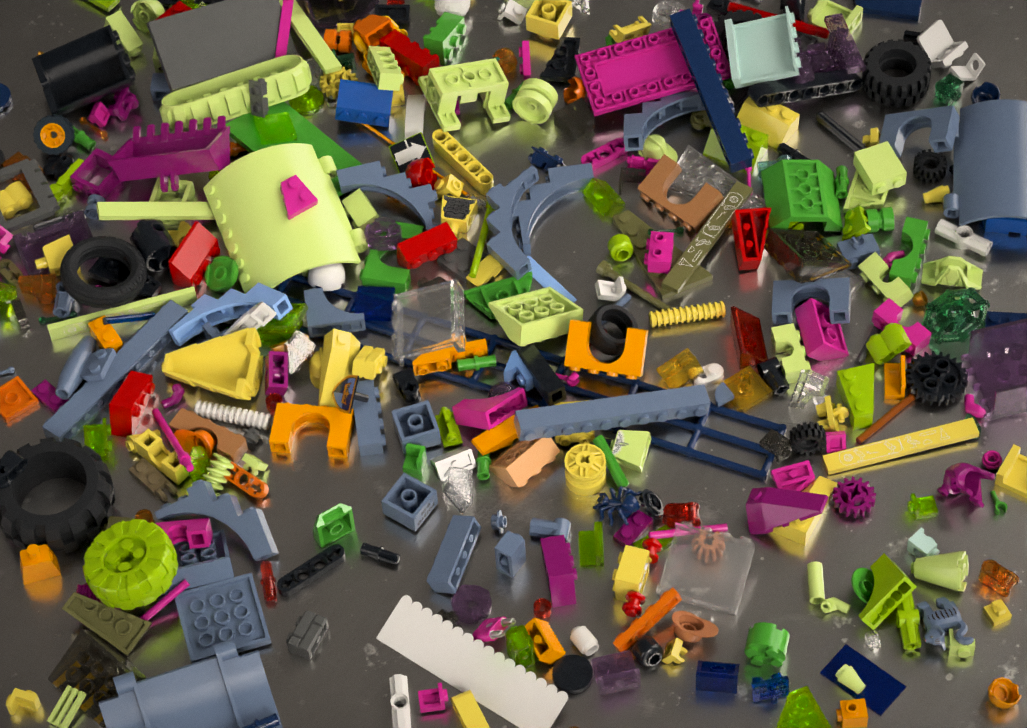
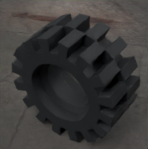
M928 149V152L922 150V154L920 152L917 153L913 164V174H915L916 179L920 177L919 181L923 182V180H926L925 183L929 184V181L934 184L935 180L940 182L941 178L945 177L947 161L943 153L937 154L931 152V149ZM933 164L936 166V168L928 169L923 165Z
M804 422L803 425L798 424L797 428L793 427L789 432L791 448L795 453L799 452L802 455L803 453L809 455V452H812L814 454L816 450L820 452L821 448H825L827 443L825 430L822 425L819 426V423L813 424V422L807 424Z

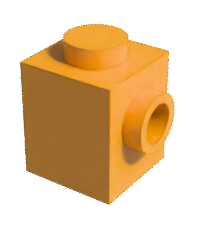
M865 698L840 701L839 709H836L837 722L841 721L842 728L867 727L868 713Z

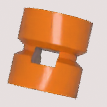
M326 29L324 41L332 52L338 50L339 53H350L352 32L351 30H340V32H337L336 29Z

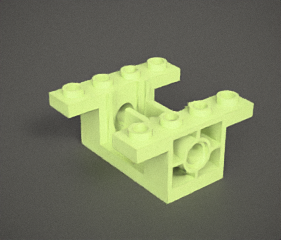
M496 58L430 68L428 75L418 78V83L443 132L459 130L461 127V123L455 113L458 96V102L462 104L475 102L479 94L483 100L482 107L486 109L493 124L510 121L511 116L504 104L509 82Z

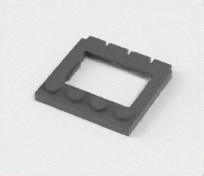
M27 158L0 169V183L23 173L40 206L39 209L5 221L0 210V225L8 232H13L55 215V211L60 209L36 159L29 161Z

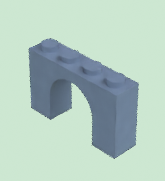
M954 105L887 114L878 144L888 141L899 158L902 156L907 137L920 128L930 127L931 132L928 141L934 152L952 151L960 117Z
M850 277L773 281V326L792 324L795 306L808 298H819L829 303L831 324L850 323Z

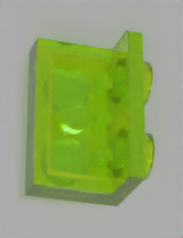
M102 418L103 424L83 425L84 446L92 448L101 456L102 460H109V452H112V440H108V436H111V424H107L106 418Z

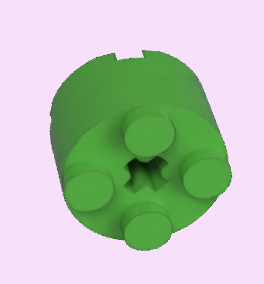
M767 622L755 623L753 628L749 627L744 652L751 659L753 665L761 666L768 664L776 667L783 665L790 637L786 629L782 628L781 631L776 629L777 625Z

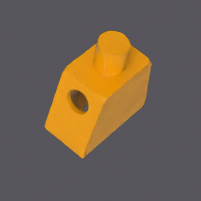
M31 544L27 549L19 552L20 569L24 585L61 575L58 558L48 544L40 546Z

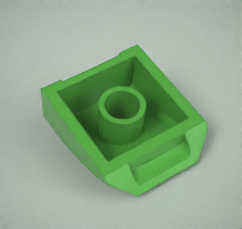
M338 503L316 516L313 538L321 549L356 530L351 506Z

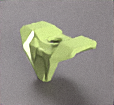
M947 256L923 264L921 284L932 286L949 284L960 287L965 286L969 290H981L983 270L961 257Z

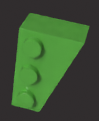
M444 12L436 21V24H438L436 27L430 28L429 32L431 33L429 35L425 34L423 36L424 48L430 50L429 54L431 55L437 54L440 65L443 66L452 58L453 50L455 47H458L460 37L465 34L467 28L463 16Z

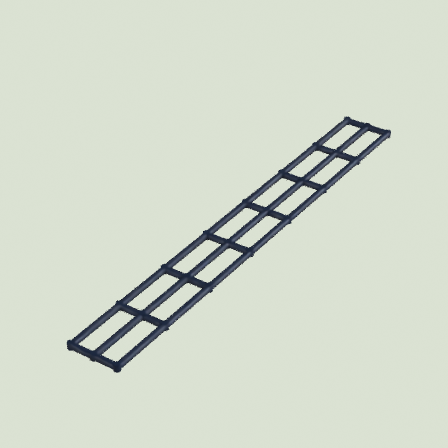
M297 274L280 283L276 290L283 293L290 280L308 286L311 285L308 283L307 277ZM343 288L328 291L350 298L344 310L345 312L352 313L357 302L360 301L419 320L412 335L365 320L366 329L408 341L401 356L385 352V356L388 357L387 361L397 363L399 366L413 368V361L409 360L408 357L415 344L427 348H432L439 344L419 337L426 323L475 338H486V341L489 342L487 345L488 355L492 354L496 344L514 350L526 347L518 346L515 342L498 337L496 334L484 333L430 316L427 313H420L359 294L358 291L353 292ZM287 296L291 305L306 309L305 301ZM272 318L268 322L302 334L305 333L309 336L308 327L283 319L277 320ZM324 336L315 337L324 340ZM360 344V351L365 345ZM539 350L544 359L559 363L555 373L563 375L567 367L564 366L565 356L562 357ZM496 361L497 366L490 367L504 372L506 364ZM480 368L478 371L474 370L470 379L447 371L429 373L469 386L471 389L476 388L495 395L510 392L479 382L478 379L484 368ZM580 368L581 371L588 372V369ZM599 371V374H594L631 386L627 395L636 394L638 389L649 392L667 390L642 382L638 378L637 380L627 379L626 376L618 374V377L607 376V372ZM562 382L567 392L592 400L610 398L580 387H570L567 383ZM526 397L527 403L530 406H549L544 398L542 401ZM711 402L708 414L700 416L697 424L682 419L664 421L693 431L687 447L651 436L650 444L684 454L686 457H694L748 474L764 481L777 455L787 427L785 424H777L723 406L717 407L716 404ZM713 411L777 431L771 447L704 427L710 412ZM625 427L610 428L608 430L612 431L613 434H617L618 430L631 429ZM704 434L767 454L762 469L758 470L694 450L700 435Z

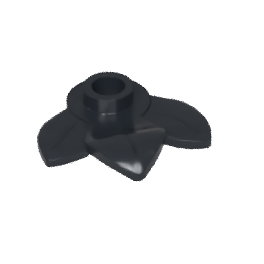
M70 153L50 156L47 159L48 164L42 169L44 176L53 174L54 180L57 182L59 177L74 163V157Z

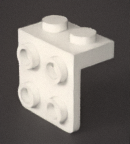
M936 20L917 37L922 51L924 50L931 60L932 68L949 67L952 65V61L964 54L963 51L968 48L966 41H953L942 20Z

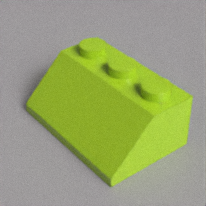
M741 125L742 128L740 130L746 134L748 140L747 147L748 149L751 148L754 154L751 174H753L768 149L769 135ZM711 128L703 156L727 164L714 130Z

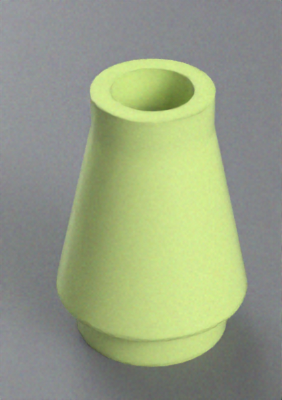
M845 664L835 674L838 682L853 690L857 695L866 687L852 666L849 667Z

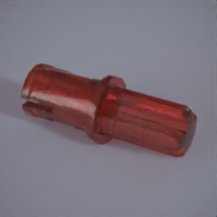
M264 561L261 563L262 579L260 583L263 585L264 600L273 601L277 599L275 589L276 578L273 576L272 563Z

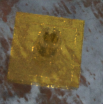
M750 365L722 381L734 394V399L730 402L742 413L773 395L772 389Z

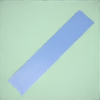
M527 256L530 259L532 268L529 272L532 271L533 278L544 288H553L573 303L577 301L572 294L532 257Z

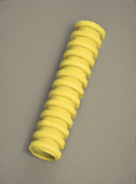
M715 301L713 304L708 302V305L702 303L701 306L696 304V306L690 305V307L684 306V308L679 307L678 309L674 307L673 310H670V308H667L666 311L661 309L660 312L658 310H655V312L649 311L648 315L650 326L654 328L656 325L660 327L661 325L666 326V324H678V322L683 324L684 321L689 323L690 320L695 322L697 319L698 321L702 319L707 320V318L713 319V317L717 319L719 316L724 318L726 310L723 301L719 303Z

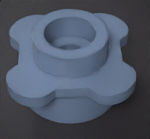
M498 510L497 514L491 516V527L493 530H499V533L502 534L504 532L503 528L507 526V518L502 515L501 510Z

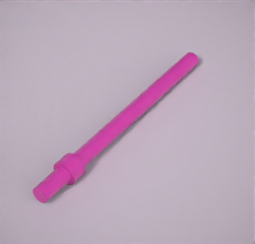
M153 409L152 414L177 453L180 464L185 466L188 472L193 471L194 466L191 463V457L183 450L159 409Z

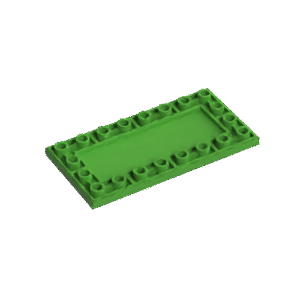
M286 102L269 106V111L265 118L248 113L226 124V126H230L229 136L249 153L275 145L302 143L312 145L318 159L323 156H331L337 170L362 165V163ZM337 175L335 178L331 180L338 194V197H340L343 194L341 192Z

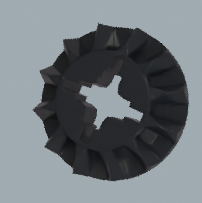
M648 489L643 490L640 493L639 500L644 508V512H647L648 516L655 520L662 517L664 510L660 498Z

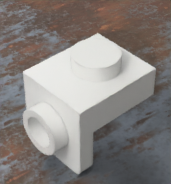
M508 0L500 5L497 19L501 20L505 16L520 25L527 9L513 0Z
M619 276L615 282L597 280L595 283L597 298L601 300L617 302L626 292V284H624L622 276Z

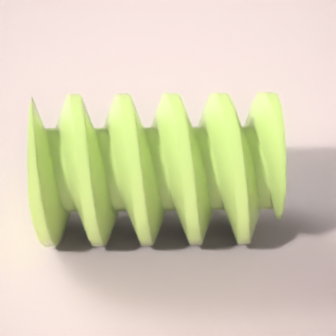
M213 453L217 459L209 461L213 467H206L210 474H203L202 476L207 482H211L215 495L218 497L220 493L217 490L224 489L220 483H227V479L224 476L231 475L227 469H234V465L231 463V460Z

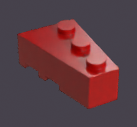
M771 207L734 211L731 222L739 270L758 269L762 260Z
M130 371L109 403L111 435L126 438L129 435L135 434L150 396L155 390L152 375Z

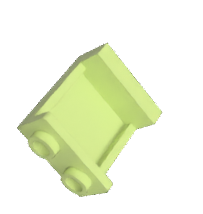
M817 0L815 7L811 8L807 14L808 23L829 29L830 36L845 42L862 21L863 7L857 5L854 10H850L830 0Z

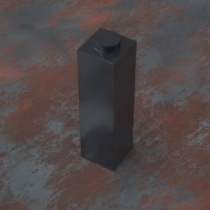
M534 344L516 351L531 373L535 388L549 406L567 399L565 385Z

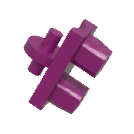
M129 87L114 94L116 103L109 105L108 112L111 116H118L121 121H126L131 109H137L139 106V101L136 99L137 96L130 92Z

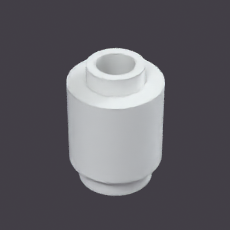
M576 626L571 631L570 640L582 654L591 656L598 650V640L586 626Z

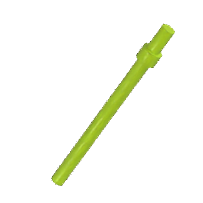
M488 201L486 202V213L469 273L471 278H476L489 230L486 218L491 212L495 211L488 204Z

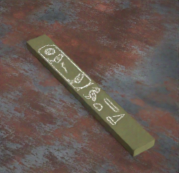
M736 181L661 283L662 287L676 294L681 291L730 224L734 211L741 209L753 192L752 187Z

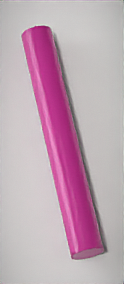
M184 579L140 618L149 621L190 586L188 581Z

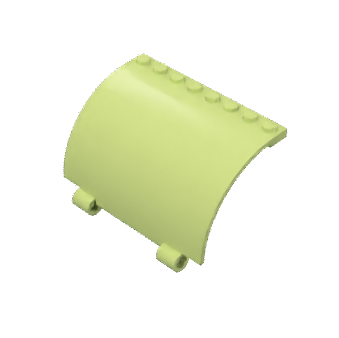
M281 144L252 152L226 166L203 187L229 256L238 265V279L244 294L257 283L274 288L292 276L319 266L336 263L359 264L361 260L358 253H362L369 248V243L361 228L352 230L331 180L337 176V168L331 156H323L318 159L313 146L310 144ZM297 175L318 199V204L288 220L280 185L281 182Z

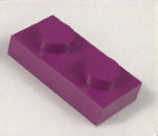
M46 379L31 390L35 397L53 414L69 400L59 398L55 393L56 388Z
M640 510L634 512L627 520L629 524L627 526L623 524L613 535V540L624 548L625 545L633 546L653 524V519Z

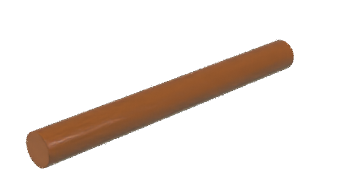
M914 394L907 395L856 438V441L862 444L914 401Z

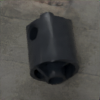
M161 220L139 221L130 236L131 243L142 254L149 271L160 272L169 268L168 261L178 247Z

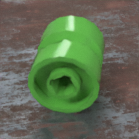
M883 207L879 211L876 208L865 209V216L868 218L867 225L871 227V231L868 233H876L880 228L882 231H894L895 222L892 207Z

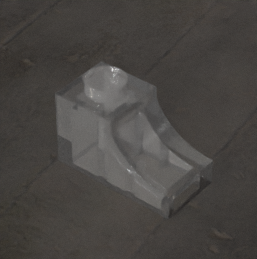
M801 369L789 406L796 409H804L807 402L814 396H824L828 390L830 378L812 370Z

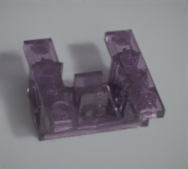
M842 13L828 15L824 18L830 33L827 48H825V43L823 42L807 45L806 52H802L800 47L801 39L798 36L794 38L799 46V53L796 54L797 57H800L801 61L799 75L793 76L797 84L814 81V74L840 69H845L847 74L865 71L866 66Z

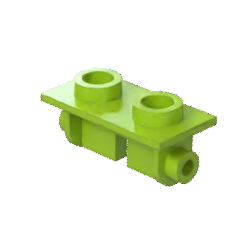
M442 407L439 415H435L444 448L462 444L463 441L459 427L455 422L453 411L451 412L447 407Z

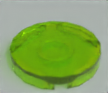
M312 85L303 95L289 100V106L302 116L313 115L319 112L324 104L323 93Z

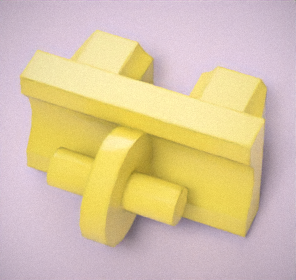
M831 396L824 397V403L816 405L818 416L828 417L827 419L819 420V426L822 425L825 432L840 431L838 420L840 423L845 422V418L849 416V409L843 407L842 404L835 405L831 401Z

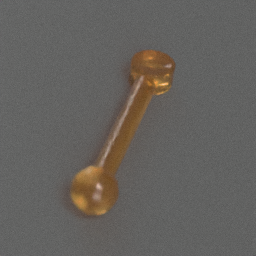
M85 117L79 119L80 124H86L100 133L102 137L108 136L107 131H102L87 122Z

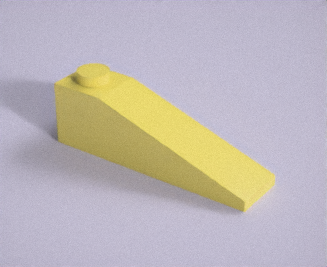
M332 329L324 335L318 406L336 407L332 391L343 378L352 375L353 360L360 352V342L352 333Z
M819 476L802 492L827 495L829 498L824 507L825 510L833 495L834 487H837V482ZM822 514L803 521L799 519L791 521L789 526L786 527L780 525L773 528V533L805 546Z

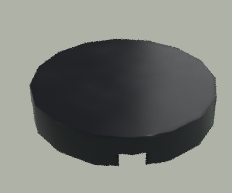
M566 655L555 663L552 669V679L560 691L578 694L585 691L591 685L593 668L585 657Z

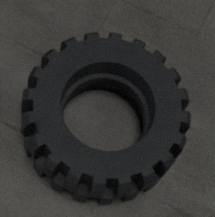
M891 39L885 43L884 41L880 42L878 46H873L866 53L863 60V89L871 99H875L879 104L883 103L888 107L892 105L895 108H899L902 105L905 107L910 106L912 102L916 103L920 98H923L929 90L932 70L931 60L924 50L922 51L920 46L913 45V42H904L902 39H898V41ZM899 69L910 75L891 77L885 74L884 71Z

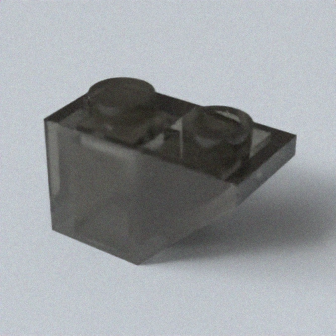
M296 330L284 343V352H288V374L291 375L293 373L296 374L302 368L303 361L306 358L310 359L315 353L314 349L317 347L299 330Z

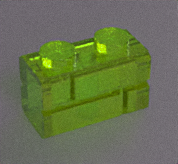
M513 626L505 633L507 654L510 659L514 660L515 667L522 665L527 668L535 663L534 642L530 635H528L525 626Z

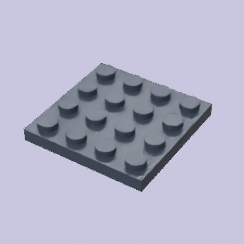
M252 572L181 592L174 598L191 664L216 656L213 645L230 639L234 640L237 653L271 644Z

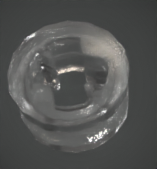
M876 630L872 631V634L865 633V640L870 651H873L875 647L877 649L881 648L880 637Z

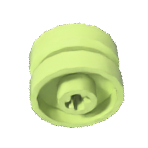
M529 78L524 80L519 92L512 102L513 109L524 120L541 124L549 118L558 101V94L544 80Z

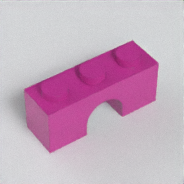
M888 298L873 311L871 322H873L876 328L883 331L884 327L890 323L899 324L903 309ZM918 321L910 327L902 326L912 343L904 351L910 353L913 357L930 343L932 334Z
M210 518L155 523L165 531L173 545L186 541L189 542L190 549L210 547L213 537Z

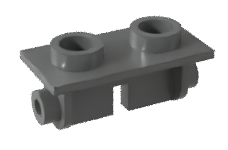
M264 78L258 79V82L248 80L251 115L265 118L269 111L268 97L263 98V95L267 94V82H265Z

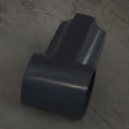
M777 357L757 363L760 377L766 379L774 395H782L789 389L790 385L782 373Z

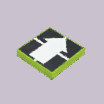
M422 132L389 146L399 173L405 172L407 166L416 159L429 158L434 163Z

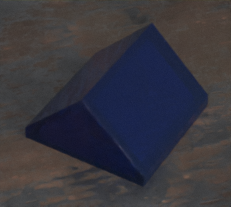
M698 660L696 690L737 694L740 664Z

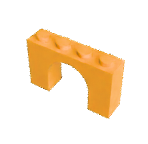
M570 320L564 366H569V370L580 371V368L588 369V373L599 374V371L607 372V376L618 377V374H624L627 379L637 380V376L641 377L643 375L649 330L627 328L623 354L615 362L605 363L596 359L589 348L592 322Z
M289 402L277 403L269 439L271 452L291 453L296 431L305 424L319 423L330 430L327 441L328 456L348 458L355 423L353 409L351 414L341 412L337 407L326 405L313 406Z

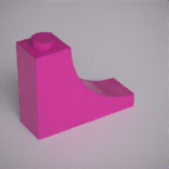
M518 387L495 397L464 399L452 406L457 425L490 430L514 415L515 411L522 410L528 406L524 388Z

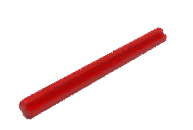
M730 2L727 8L728 12H737V10L741 9L743 12L751 10L753 14L759 13L762 15V18L777 15L734 2ZM795 20V23H792L796 31L827 39L830 30L799 20Z

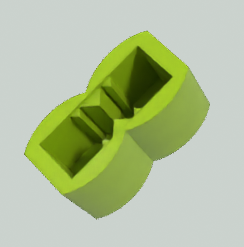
M890 323L884 327L880 334L872 335L865 345L874 362L884 365V363L892 360L897 354L906 350L912 343L902 325Z

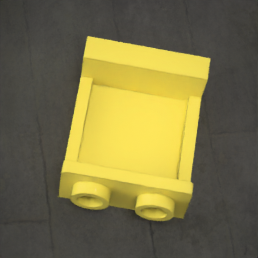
M1013 444L996 474L995 484L1027 498V457L1020 454L1021 447Z

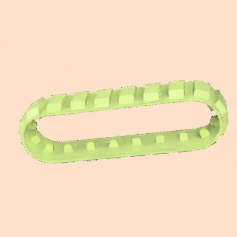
M284 55L178 89L167 94L161 100L162 104L159 111L163 123H169V130L175 133L176 121L183 122L184 132L189 131V121L191 119L197 120V130L203 128V121L206 117H210L211 123L214 125L218 122V116L224 115L227 121L243 114L251 113L248 80L258 82L260 78L265 79V82H267V94L263 95V98L268 97V107L299 97L310 89L312 75L309 64L299 55Z

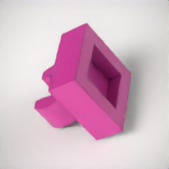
M96 102L87 119L92 124L96 123L99 127H104L111 114L101 102Z
M845 431L825 432L827 442L825 445L826 453L846 450Z

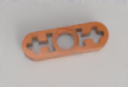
M231 462L234 465V469L231 470L237 473L224 476L228 481L252 497L262 499L267 496L269 488L264 481L237 463ZM246 474L248 481L246 484L241 485L240 477ZM253 484L259 486L261 492H257V490L251 486Z

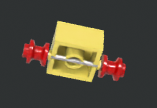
M655 538L643 540L642 547L644 549L625 545L624 552H620L618 556L619 567L614 569L612 581L614 583L612 591H615V600L626 602L622 605V610L629 617L640 616L642 613L640 605H643L646 601L642 593L649 574V563L654 564L658 562L659 556L656 553L662 549L661 543Z

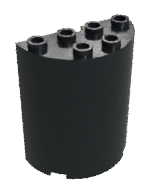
M110 25L32 58L52 114L63 116L135 85L136 73L130 65L131 60L125 52L122 43L119 44L118 42L121 39L117 30L113 31Z

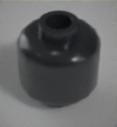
M645 636L635 642L633 655L641 665L651 667L661 661L663 649L654 638Z

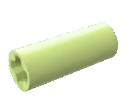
M815 561L807 564L809 600L812 604H820L825 600L822 563Z

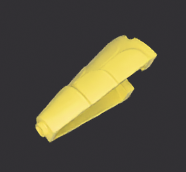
M246 328L167 353L161 365L162 372L169 378L193 387L199 386L235 399L251 400V397H255L258 393L263 376V355H260L259 347L262 346L260 336L256 328Z

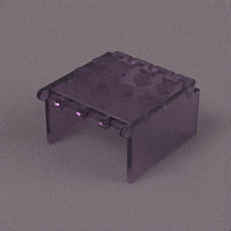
M1027 318L971 331L968 354H964L960 358L962 362L969 361L971 368L967 369L966 373L968 376L975 375L977 383L972 386L973 390H981L984 399L979 400L978 403L981 407L987 406L990 412L984 415L985 420L989 421L1027 412Z

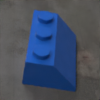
M340 79L335 120L388 127L393 90H378L376 84Z

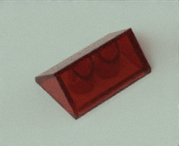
M732 306L730 325L739 369L757 368V363L768 360L760 318Z

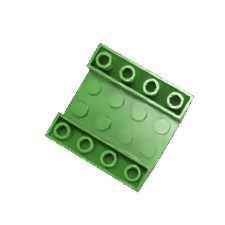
M781 160L761 171L766 208L771 207L768 221L769 231H788L790 222H823L824 231L843 230L839 201L836 196V185L834 184V172L820 160Z

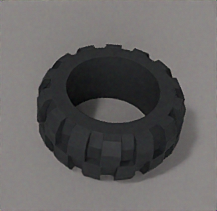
M54 437L40 439V443L30 446L28 443L17 449L16 453L26 458L28 465L24 472L9 487L0 489V529L6 538L14 541V544L22 549H27L31 544L38 546L48 544L54 554L55 551L61 550L68 554L79 550V544L85 541L91 543L101 532L100 526L108 523L109 516L113 513L112 506L115 502V488L107 464L102 462L101 456L92 448L86 445L82 448L80 442L64 438L62 442H56ZM56 478H68L79 481L86 486L79 500L62 512L51 515H38L21 508L28 493L45 481Z

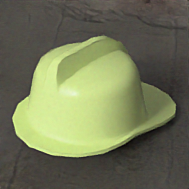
M658 134L649 135L644 143L643 150H638L639 155L644 157L645 160H648V158L659 160L664 154L675 162L678 159L677 152Z

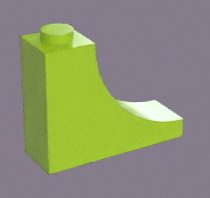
M885 553L870 566L874 575V588L870 600L858 615L872 630L917 587Z

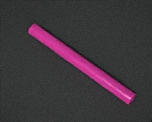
M725 523L652 531L648 533V536L655 539L689 536L696 533L701 534L702 529L708 532L710 528L712 533L717 531L725 532L728 531V526Z

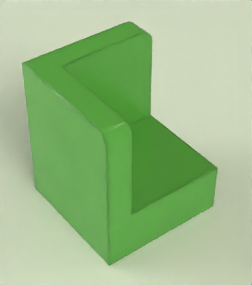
M407 443V455L402 467L403 472L422 475L427 461L425 446Z

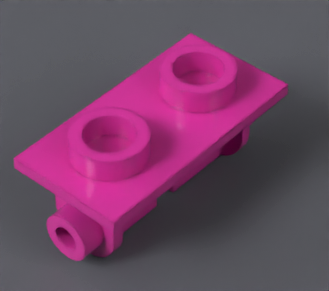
M628 156L626 172L647 176L659 160L651 158L644 160V157Z

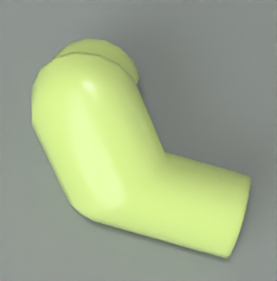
M836 597L825 599L820 603V609L825 613L839 610L847 614L851 608L850 604Z

